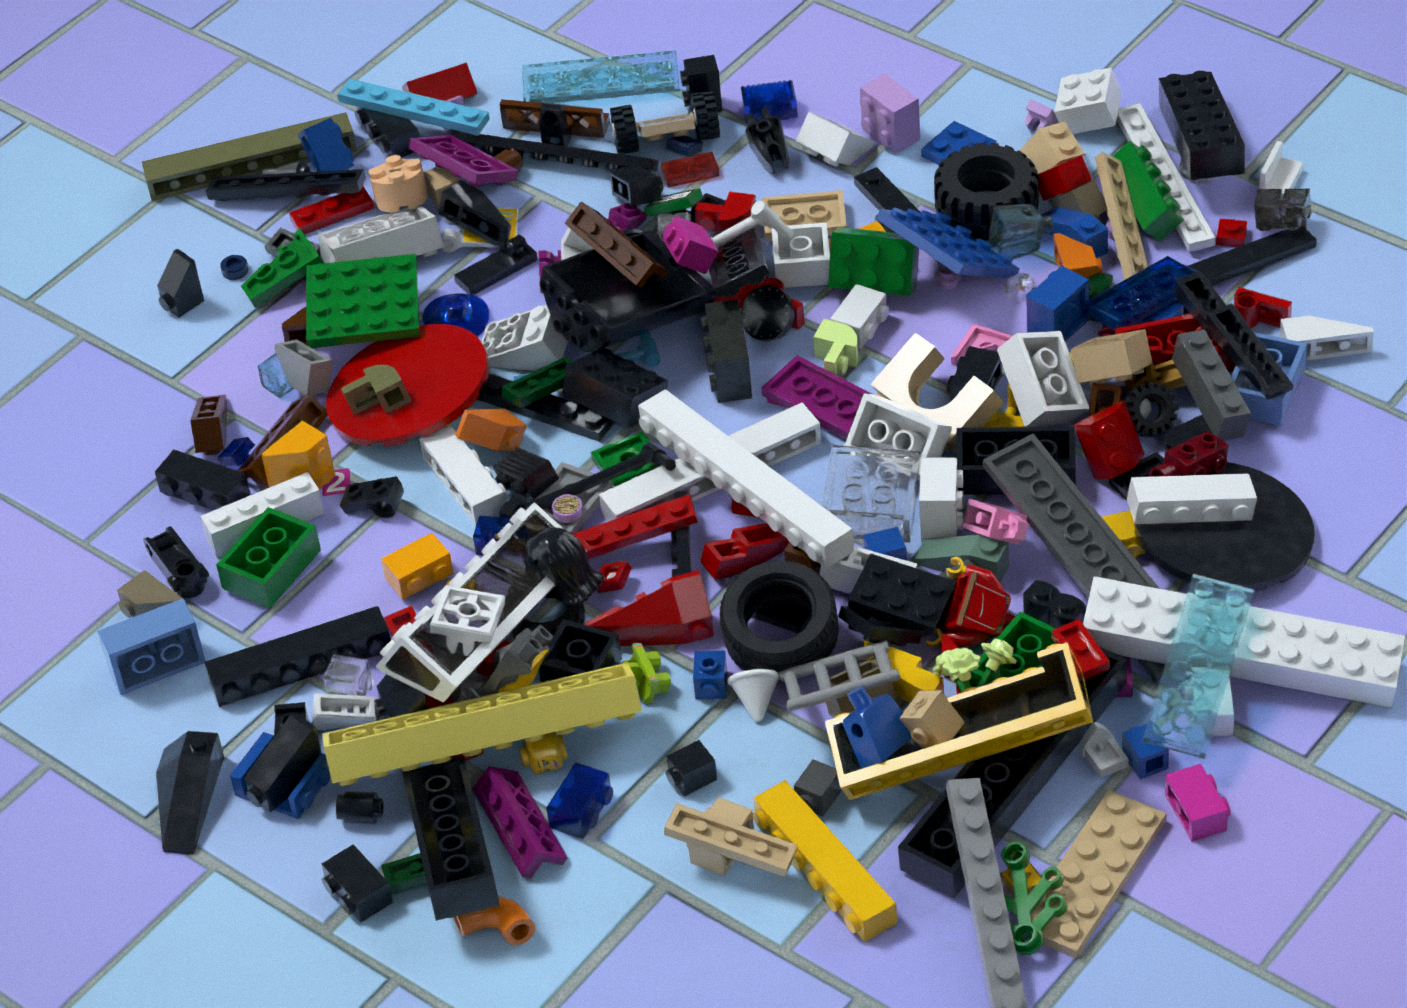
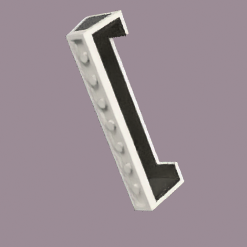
M535 502L526 511L521 507L510 519L513 525L510 523L506 524L497 534L500 539L497 542L492 539L481 550L484 556L480 558L476 555L465 566L468 572L465 575L459 572L449 582V586L505 596V605L491 644L475 641L473 651L469 656H465L462 643H459L454 654L450 652L446 645L445 635L430 633V623L444 590L443 588L432 599L431 602L434 604L432 608L426 605L415 616L414 619L416 621L413 624L410 622L407 625L404 624L394 634L393 640L381 650L380 654L383 658L376 667L387 675L444 702L556 586L543 574H541L543 580H539L525 567L523 557L526 542L533 534L545 528L562 527ZM472 609L470 615H473L476 611ZM444 614L449 623L458 624L459 619L456 615ZM475 620L469 622L468 626L480 628L487 624L488 621Z

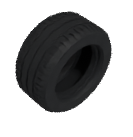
M773 561L753 566L735 578V581L726 589L721 600L719 615L725 647L731 659L742 670L769 669L779 673L791 667L829 657L833 651L832 649L836 646L839 625L834 594L828 583L824 581V578L805 565L790 561ZM775 601H792L804 606L812 615L811 620L802 632L793 638L782 641H769L755 636L747 628V625L755 611L765 604Z

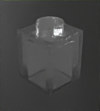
M333 655L323 677L327 694L366 696L367 691H371L374 685V674L370 671L368 660Z

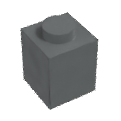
M812 759L794 784L795 792L815 814L822 817L842 791L836 768Z

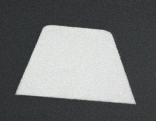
M319 232L320 254L324 262L323 264L336 262V258Z

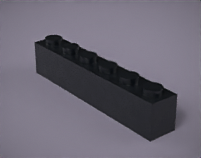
M375 606L214 658L204 663L218 706L221 707L381 655V650L391 641L380 608Z

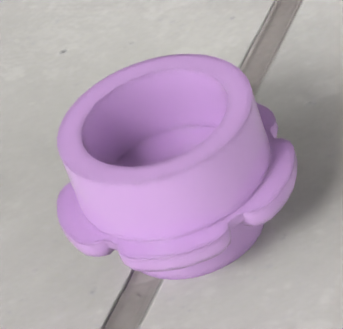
M942 265L935 272L934 277L941 288L953 289L959 285L962 275H958L945 265Z

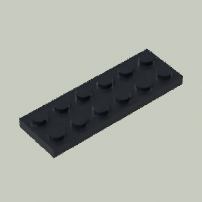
M741 221L710 235V238H713L714 236L722 233L723 231L731 228L732 226L740 223ZM756 226L717 248L718 253L709 267L713 289L718 298L723 296L731 297L737 294L741 287L748 284L756 285L762 282L770 273Z

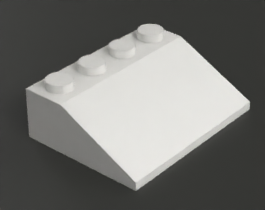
M421 205L410 210L407 206L401 208L400 212H388L321 234L336 258V262L416 254V256L422 254V257H427L438 253L437 249L444 247L436 216Z

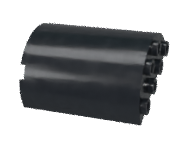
M650 229L629 236V238L669 272L665 278L653 273L644 286L640 288L595 249L543 266L542 279L539 282L540 290L544 294L548 310L553 319L554 329L561 333L575 349L584 352H595L705 311V304L713 303L716 296L713 285L697 271L677 264L666 244Z

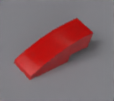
M768 523L735 528L732 531L731 538L705 543L700 562L710 575L717 580L741 573L753 566L768 561L782 553L789 544V540L778 531L772 530Z

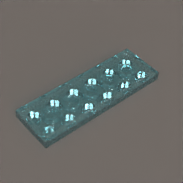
M676 50L522 65L523 100L526 102L565 103L680 91Z
M1193 574L1144 732V743L1202 759L1206 758L1254 596L1253 589Z

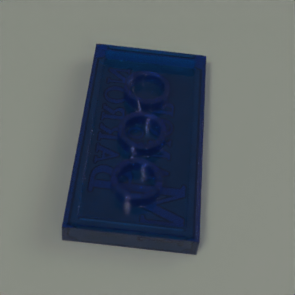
M1166 256L1081 304L1082 312L1114 331L1116 328L1132 326L1177 301L1178 299L1173 295L1175 281L1197 271Z

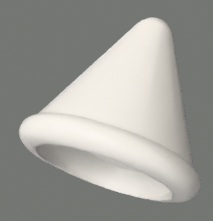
M753 669L733 674L729 677L728 684L733 688L752 719L759 722L764 718L776 684L780 679L779 673L774 670Z

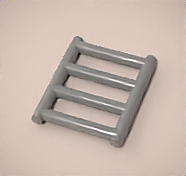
M888 642L875 643L780 671L779 679L785 682L790 699L787 700V709L789 711L803 709L841 698L864 685L866 690L900 680V673L897 669L893 670L887 654L890 649ZM875 657L881 673L862 678L857 662ZM845 665L850 682L832 687L827 670ZM815 674L820 690L801 695L797 679Z

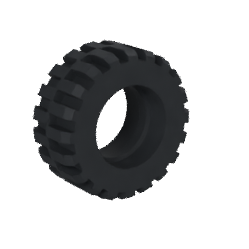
M976 143L973 147H969V145L964 146L959 152L955 150L950 153L948 159L945 158L935 172L934 195L936 212L948 215L953 225H960L969 229L972 232L970 236L988 242L994 206L1012 205L1014 209L1019 210L1027 207L1029 204L1031 205V211H1028L1030 212L1029 222L1028 217L1013 220L1016 214L1007 216L1006 213V216L1003 218L1009 223L1012 220L1018 221L1011 223V225L1028 222L1029 225L1035 218L1039 208L1038 171L1034 163L1019 150L1014 151V148L1005 145V147L999 146V143H991V145ZM979 191H996L993 193H977ZM997 220L995 234L1009 232Z

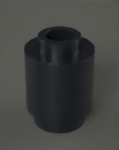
M346 791L345 794L337 795L336 818L338 820H344L345 823L375 824L378 817L383 816L384 802L382 798H378L377 792Z

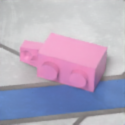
M969 499L961 527L989 538L1020 545V542L1025 540V533L1029 523L1026 522L1027 515L1001 506Z

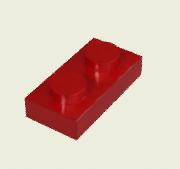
M1080 619L1052 630V640L1055 644L1068 642L1082 669L1084 680L1110 670L1109 659Z

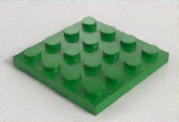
M416 254L306 265V340L309 347L317 348L420 336Z

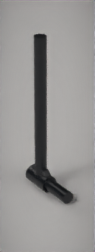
M646 443L643 445L639 455L523 505V508L526 511L535 502L543 510L552 506L554 500L559 496L566 494L577 495L645 464L654 463L672 471L676 467V462L668 457L662 449L652 443Z

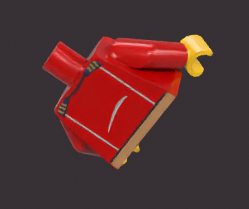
M951 558L950 563L958 566L959 569L951 570L946 568V575L950 579H957L942 628L947 631L946 633H941L937 628L935 634L939 636L938 639L933 642L925 641L926 645L930 648H937L942 644L941 635H948L957 647L982 645V643H987L989 639L998 637L1002 630L1016 617V615L1008 612L1011 603L1010 594L1004 591L1002 584L992 571L971 564L964 566L961 558Z

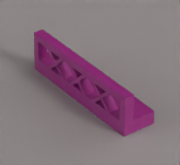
M488 766L473 787V791L521 876L532 878L543 862L563 865L568 858L518 771Z

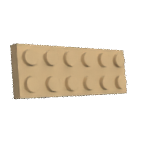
M1107 791L1056 867L1064 878L1063 885L1056 890H1050L1031 914L1033 922L1046 907V899L1053 894L1061 895L1067 903L1066 913L1060 917H1053L1042 931L1044 936L1043 945L1075 959L1078 958L1166 823L1167 813L1114 791ZM1057 876L1051 877L1049 881L1054 880ZM1060 903L1055 904L1052 908H1057Z

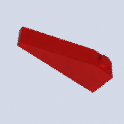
M699 570L671 577L661 582L662 587L648 595L645 592L636 595L637 601L625 607L616 606L585 622L587 626L619 634L620 646H632L633 643H642V646L688 644L714 636L712 614Z

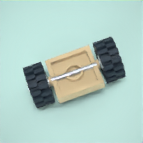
M713 91L691 94L692 113L690 115L687 113L635 122L631 104L610 108L612 132L617 153L639 152L637 132L642 137L647 138V141L662 139L663 134L671 133L674 136L689 134V129H695L697 138L700 141L720 138V124Z

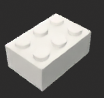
M1061 331L1016 333L997 349L1025 427L1071 424L1089 409L1081 384L1078 383L1076 371Z
M864 393L844 448L920 480L921 458L942 457L952 426L879 395Z

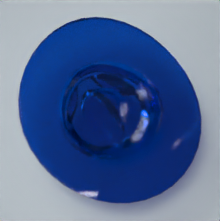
M464 293L448 294L434 299L426 306L422 316L423 324L454 325L464 328L478 337L488 325L489 308L484 300L475 295Z

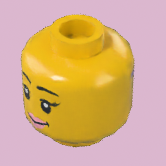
M555 732L543 734L544 738L538 741H524L525 747L519 749L523 766L530 765L534 774H542L560 769L563 765V760L567 759L562 735L557 736Z

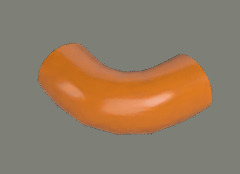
M498 896L499 906L453 917L455 925L463 937L485 928H495L503 934L509 944L520 945L527 942L535 932V924L528 913L517 902Z

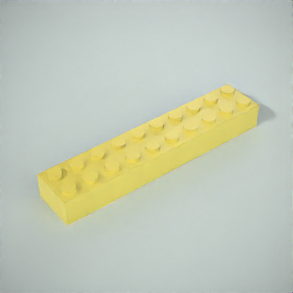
M624 663L323 733L322 736L332 784L339 782V785L345 786L356 783L359 777L368 775L371 778L384 777L389 774V770L401 768L402 771L414 770L419 768L420 763L432 761L433 764L444 763L451 760L453 755L463 753L465 757L480 754L483 748L494 746V749L508 748L513 745V741L525 739V742L538 741L544 738L543 734L556 732V735L568 734L573 732L574 727L577 726L598 727L605 724L607 719L617 717V720L620 721L634 718L636 716L635 713L641 712L642 708L635 675L629 664Z

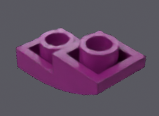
M626 203L611 208L608 220L621 231L637 228L647 219L645 212L638 209L637 206L630 207Z

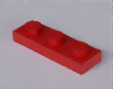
M362 186L360 192L350 195L341 193L328 197L322 201L289 212V215L296 230L300 228L304 234L372 210L374 209L372 198L364 186Z

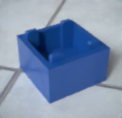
M1061 266L1056 271L1051 272L1048 278L1038 287L1029 291L1026 294L1027 333L1061 331L1066 342L1089 321V279Z

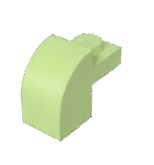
M823 319L813 336L815 358L823 359L824 369L840 377L841 373L844 374L848 366H858L857 335L850 326L844 323Z

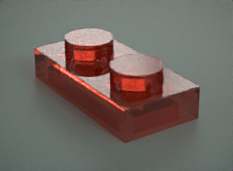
M713 152L701 153L661 163L662 174L668 188L720 176L719 167Z

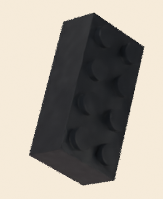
M1074 427L957 428V470H963V488H958V491H964V495L1004 494L984 469L983 459L1031 434L1036 436L1076 485Z

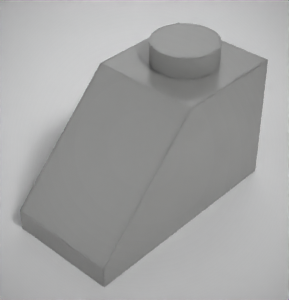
M298 340L275 344L274 349L289 386L300 391V394L304 396L309 393L312 396H316L317 393L329 391L332 359Z

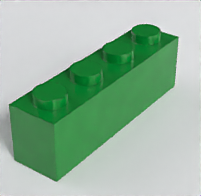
M1129 141L1112 157L1122 161L1134 213L1143 231L1161 242L1184 221L1179 212L1181 206L1169 194L1171 188L1160 178L1162 172L1150 160L1152 158L1150 151L1143 145L1138 147Z

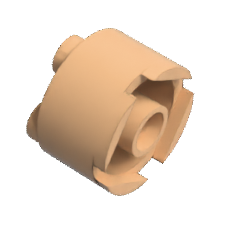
M392 155L385 159L386 163L368 171L375 202L378 209L383 212H400L399 207L407 205L410 210L420 206L428 198L427 185L420 159H401L399 155Z

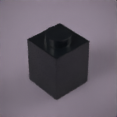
M700 740L666 756L668 769L665 771L666 777L671 786H677L684 796L717 780L715 759Z

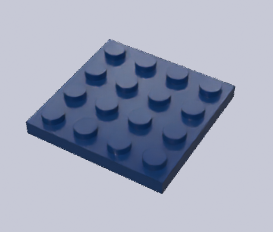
M893 208L892 210L880 209L876 220L958 275L1016 278L1020 270L1019 267L1012 264L1013 259L1000 252L997 254L991 250L992 245L982 239L976 240L970 236L972 232L969 229L960 225L955 226L950 222L951 218L944 213L936 212V214H932L925 210L919 213L912 209L902 211L898 208Z

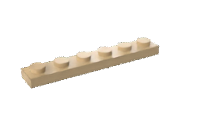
M1101 152L1095 157L1098 169L1097 174L1100 178L1102 194L1108 210L1107 215L1110 219L1113 231L1112 236L1118 251L1117 256L1121 264L1123 280L1125 284L1131 287L1149 277L1150 273L1122 161Z

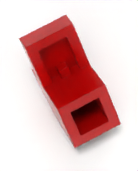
M729 191L724 205L697 202L695 207L696 224L703 226L706 231L718 232L750 217L752 206L756 203V195Z

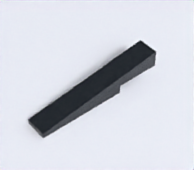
M1201 270L1175 281L1173 295L1267 400L1293 390L1294 385L1234 305L1232 303L1225 304Z

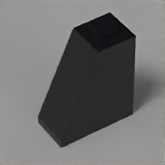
M292 713L244 777L248 790L246 795L255 806L261 805L270 813L288 799L292 791L322 753L317 730L314 725L297 713Z

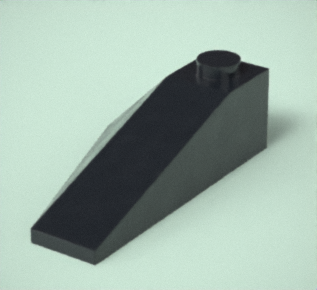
M187 731L163 750L156 771L163 852L194 854L224 760V753L218 733Z

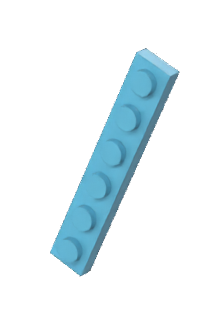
M349 79L337 94L340 103L477 136L490 120L489 111L354 79Z

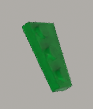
M300 228L293 234L295 239L287 247L282 245L276 251L278 256L271 263L261 265L241 285V288L254 307L266 302L270 297L306 275V265L324 263Z

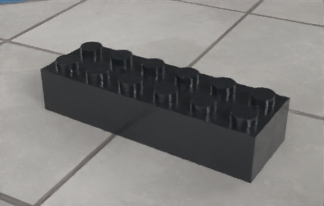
M1199 70L1193 72V74H1169L1166 77L1158 78L1159 107L1190 180L1245 174V144L1212 72Z
M464 757L444 763L419 767L410 771H402L436 921L499 906L495 880Z

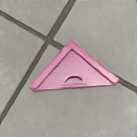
M973 324L952 354L951 364L957 365L959 358L965 356L969 346L998 352L997 349L1013 335Z

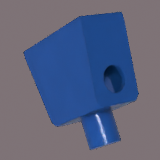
M864 685L857 687L847 694L855 710L843 719V726L861 769L883 762L912 738L910 731L900 720L903 711L890 695L884 694L871 699Z

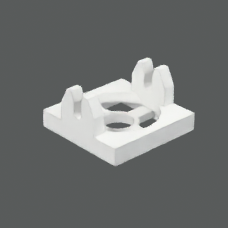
M445 585L430 623V633L445 635L446 645L450 652L454 654L459 643H462L464 655L469 656L475 647V641L491 644L505 605V596ZM474 609L476 613L470 615L471 610ZM444 614L456 615L459 619L458 624L449 623ZM475 620L488 621L487 624L480 628L468 626L469 622Z

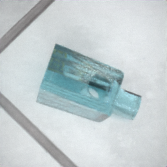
M1031 204L994 206L988 243L992 245L991 250L997 254L1000 252L1015 260L1037 252L1040 248L1042 234L1053 232L1054 223L1050 216L1042 217Z

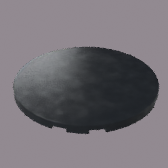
M1227 462L1221 472L1211 471L1206 475L1249 474L1257 496L1252 520L1134 524V533L1142 549H1147L1154 557L1156 564L1186 582L1218 591H1224V588L1241 589L1242 592L1267 589V585L1286 582L1294 577L1307 563L1315 536L1313 520L1307 507L1289 487L1264 472Z

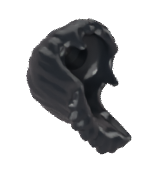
M557 527L545 528L533 534L526 542L523 557L525 567L539 580H543L541 574L548 577L558 588L565 606L568 608L587 601L588 597L596 592L602 584L603 574L591 568L584 546L569 531Z

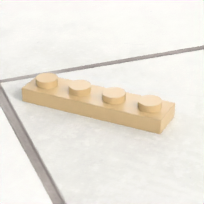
M676 803L664 827V835L783 877H786L797 853L798 845L678 803Z

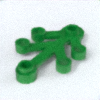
M1011 842L1003 848L1001 858L1007 868L1012 871L1015 899L1004 894L1007 911L1017 916L1018 919L1017 926L1010 923L1016 953L1031 955L1037 952L1044 942L1042 931L1053 917L1064 915L1068 906L1061 895L1053 894L1046 899V907L1033 922L1031 914L1050 890H1056L1063 885L1064 878L1058 868L1049 867L1043 871L1042 879L1031 893L1028 894L1025 869L1029 864L1030 854L1023 843ZM1057 876L1054 880L1049 881L1051 877ZM1060 903L1057 908H1052L1055 904Z

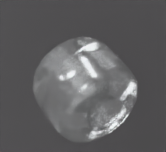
M1022 272L1008 278L1004 285L1007 298L1014 303L1025 301L1026 294L1036 288L1034 279L1029 274Z

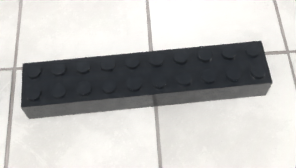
M1100 647L1110 661V670L1084 680L1093 719L1092 723L968 762L954 779L980 778L994 848L1083 739L1089 727L1099 719L1127 684V659ZM1071 679L1030 692L1027 695L1030 714L1077 700ZM1019 700L999 724L1022 717ZM945 789L899 844V866L901 871L955 898L964 887L965 880L947 791Z

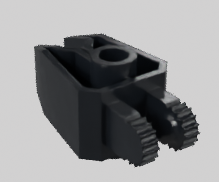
M766 107L761 109L763 119L757 122L752 113L746 115L749 125L745 132L749 147L765 170L775 174L773 166L774 156L776 160H780L783 163L785 169L789 168L790 159L781 119L771 116Z

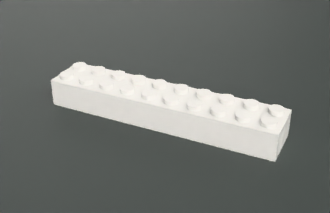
M1095 576L1093 577L1083 625L1096 643L1117 655L1188 669L1228 667L1229 677L1392 708L1405 639L1404 635Z

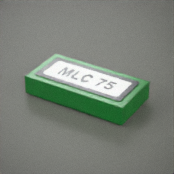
M697 188L661 196L660 201L647 204L644 207L646 216L651 217L692 208L702 199L703 194L701 189Z

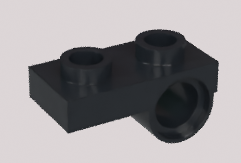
M397 476L349 484L340 507L345 513L371 509L375 515L381 518H391L397 511L404 494V489Z

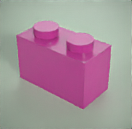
M675 216L664 230L663 241L676 263L706 274L718 253V249L705 228Z
M1201 763L1165 775V797L1191 842L1227 831L1228 816L1231 815L1229 803L1225 797H1220L1214 777L1211 774L1207 775Z

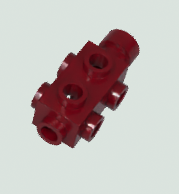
M1206 431L1166 451L1164 464L1152 468L1149 477L1206 475L1211 471L1219 473L1227 464L1229 445L1216 435Z

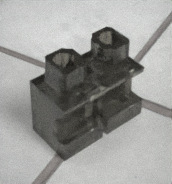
M1310 188L1285 189L1284 194L1282 189H1257L1254 203L1256 229L1260 231H1270V229L1298 231V229H1306L1307 218H1310L1312 214Z

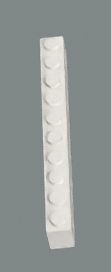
M665 389L638 405L640 414L639 424L645 433H650L658 439L662 446L668 447L675 452L682 461L692 465L699 474H704L713 481L717 488H722L737 503L747 507L755 517H760L768 523L772 530L778 531L793 546H798L806 552L810 559L819 562L825 568H829L855 551L851 527Z

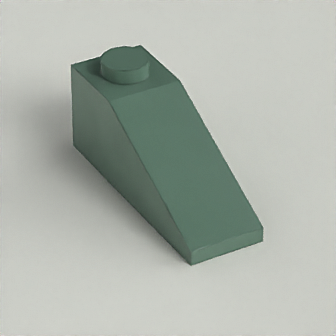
M981 534L925 539L914 558V563L944 572L946 568L954 567L950 563L951 558L959 557L962 561L969 559L974 566L992 571L1001 583L1009 568V542L989 538Z

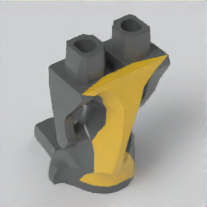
M539 625L533 632L528 628L524 629L511 644L494 652L493 674L471 673L451 694L453 702L456 703L531 685L544 657L550 650L547 644L553 638L552 634L542 625ZM445 654L438 659L440 667L448 674L459 664V661ZM431 673L440 682L439 678Z

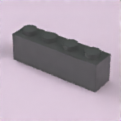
M1205 329L1178 334L1172 360L1212 434L1222 441L1244 437L1251 412Z

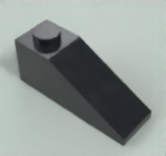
M460 180L442 192L438 211L439 215L502 250L507 248L511 225L483 191Z

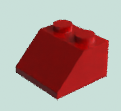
M1124 401L1116 403L1073 425L1094 479H1112L1134 468L1145 456Z

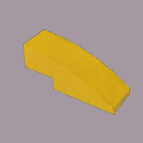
M864 641V647L874 644ZM889 646L890 649L887 654L893 670L897 669L900 673V680L892 682L896 695L911 703L919 691H942L944 694L943 676H935L934 673L922 669V658Z

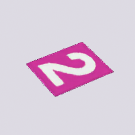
M349 468L334 470L336 476L329 483L322 486V496L345 493L347 486L350 484Z

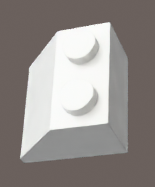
M808 112L795 140L804 145L803 151L816 157L820 153L824 155L823 161L835 167H838L839 163L850 166L875 144V141L833 120Z

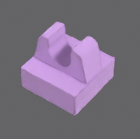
M1032 99L1027 104L1028 114L1024 123L1029 129H1032L1033 125L1037 122H1040L1037 126V131L1039 128L1059 123L1053 109Z

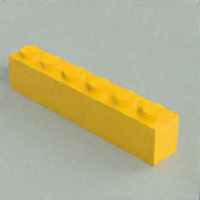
M786 780L753 798L755 811L753 812V819L760 829H765L770 836L798 845L796 856L792 862L793 867L796 870H802L807 876L810 886L815 891L819 890L825 896L830 909L833 912L838 911L844 918L847 928L852 933H857L866 942L897 924V911L894 900Z

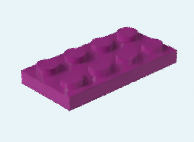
M453 135L410 138L409 149L418 153L420 158L435 162V166L450 170L453 176L468 180L472 186L483 187L486 183L504 185L507 181H517V169Z
M798 355L761 387L762 396L787 409L803 403L820 422L821 427L846 440L863 394H872Z

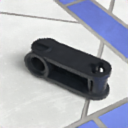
M171 526L166 527L165 532L152 538H143L149 556L166 577L167 583L175 593L177 592L183 598H193L204 591L207 577H209L207 569L201 562L199 563Z

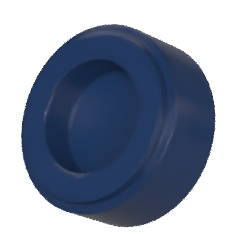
M230 255L220 263L223 277L229 280L241 279L249 270L246 258L241 255Z

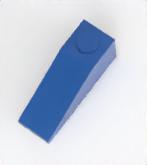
M1056 206L1035 218L1036 223L1038 218L1047 216L1046 225L1041 226V228L1052 237L1053 234L1060 233L1091 246L1096 258L1108 254V228L1091 214Z

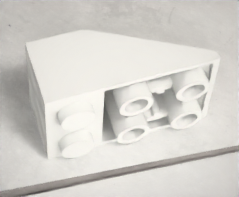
M540 305L530 311L521 314L516 313L509 318L489 323L485 328L481 341L488 354V364L490 367L536 371L561 359L567 344L564 336L554 329L553 319L547 305Z

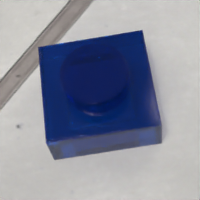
M249 437L234 439L216 459L225 467L239 466L249 458V452L255 444Z

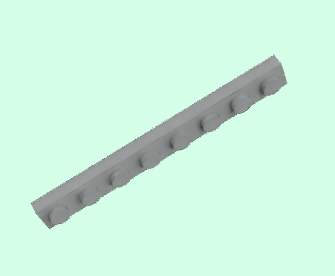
M980 778L948 780L946 791L990 1008H1028Z

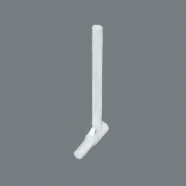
M757 201L752 206L749 218L711 239L718 248L757 225L775 229L786 240L793 237L794 231L782 222L779 215L764 202Z

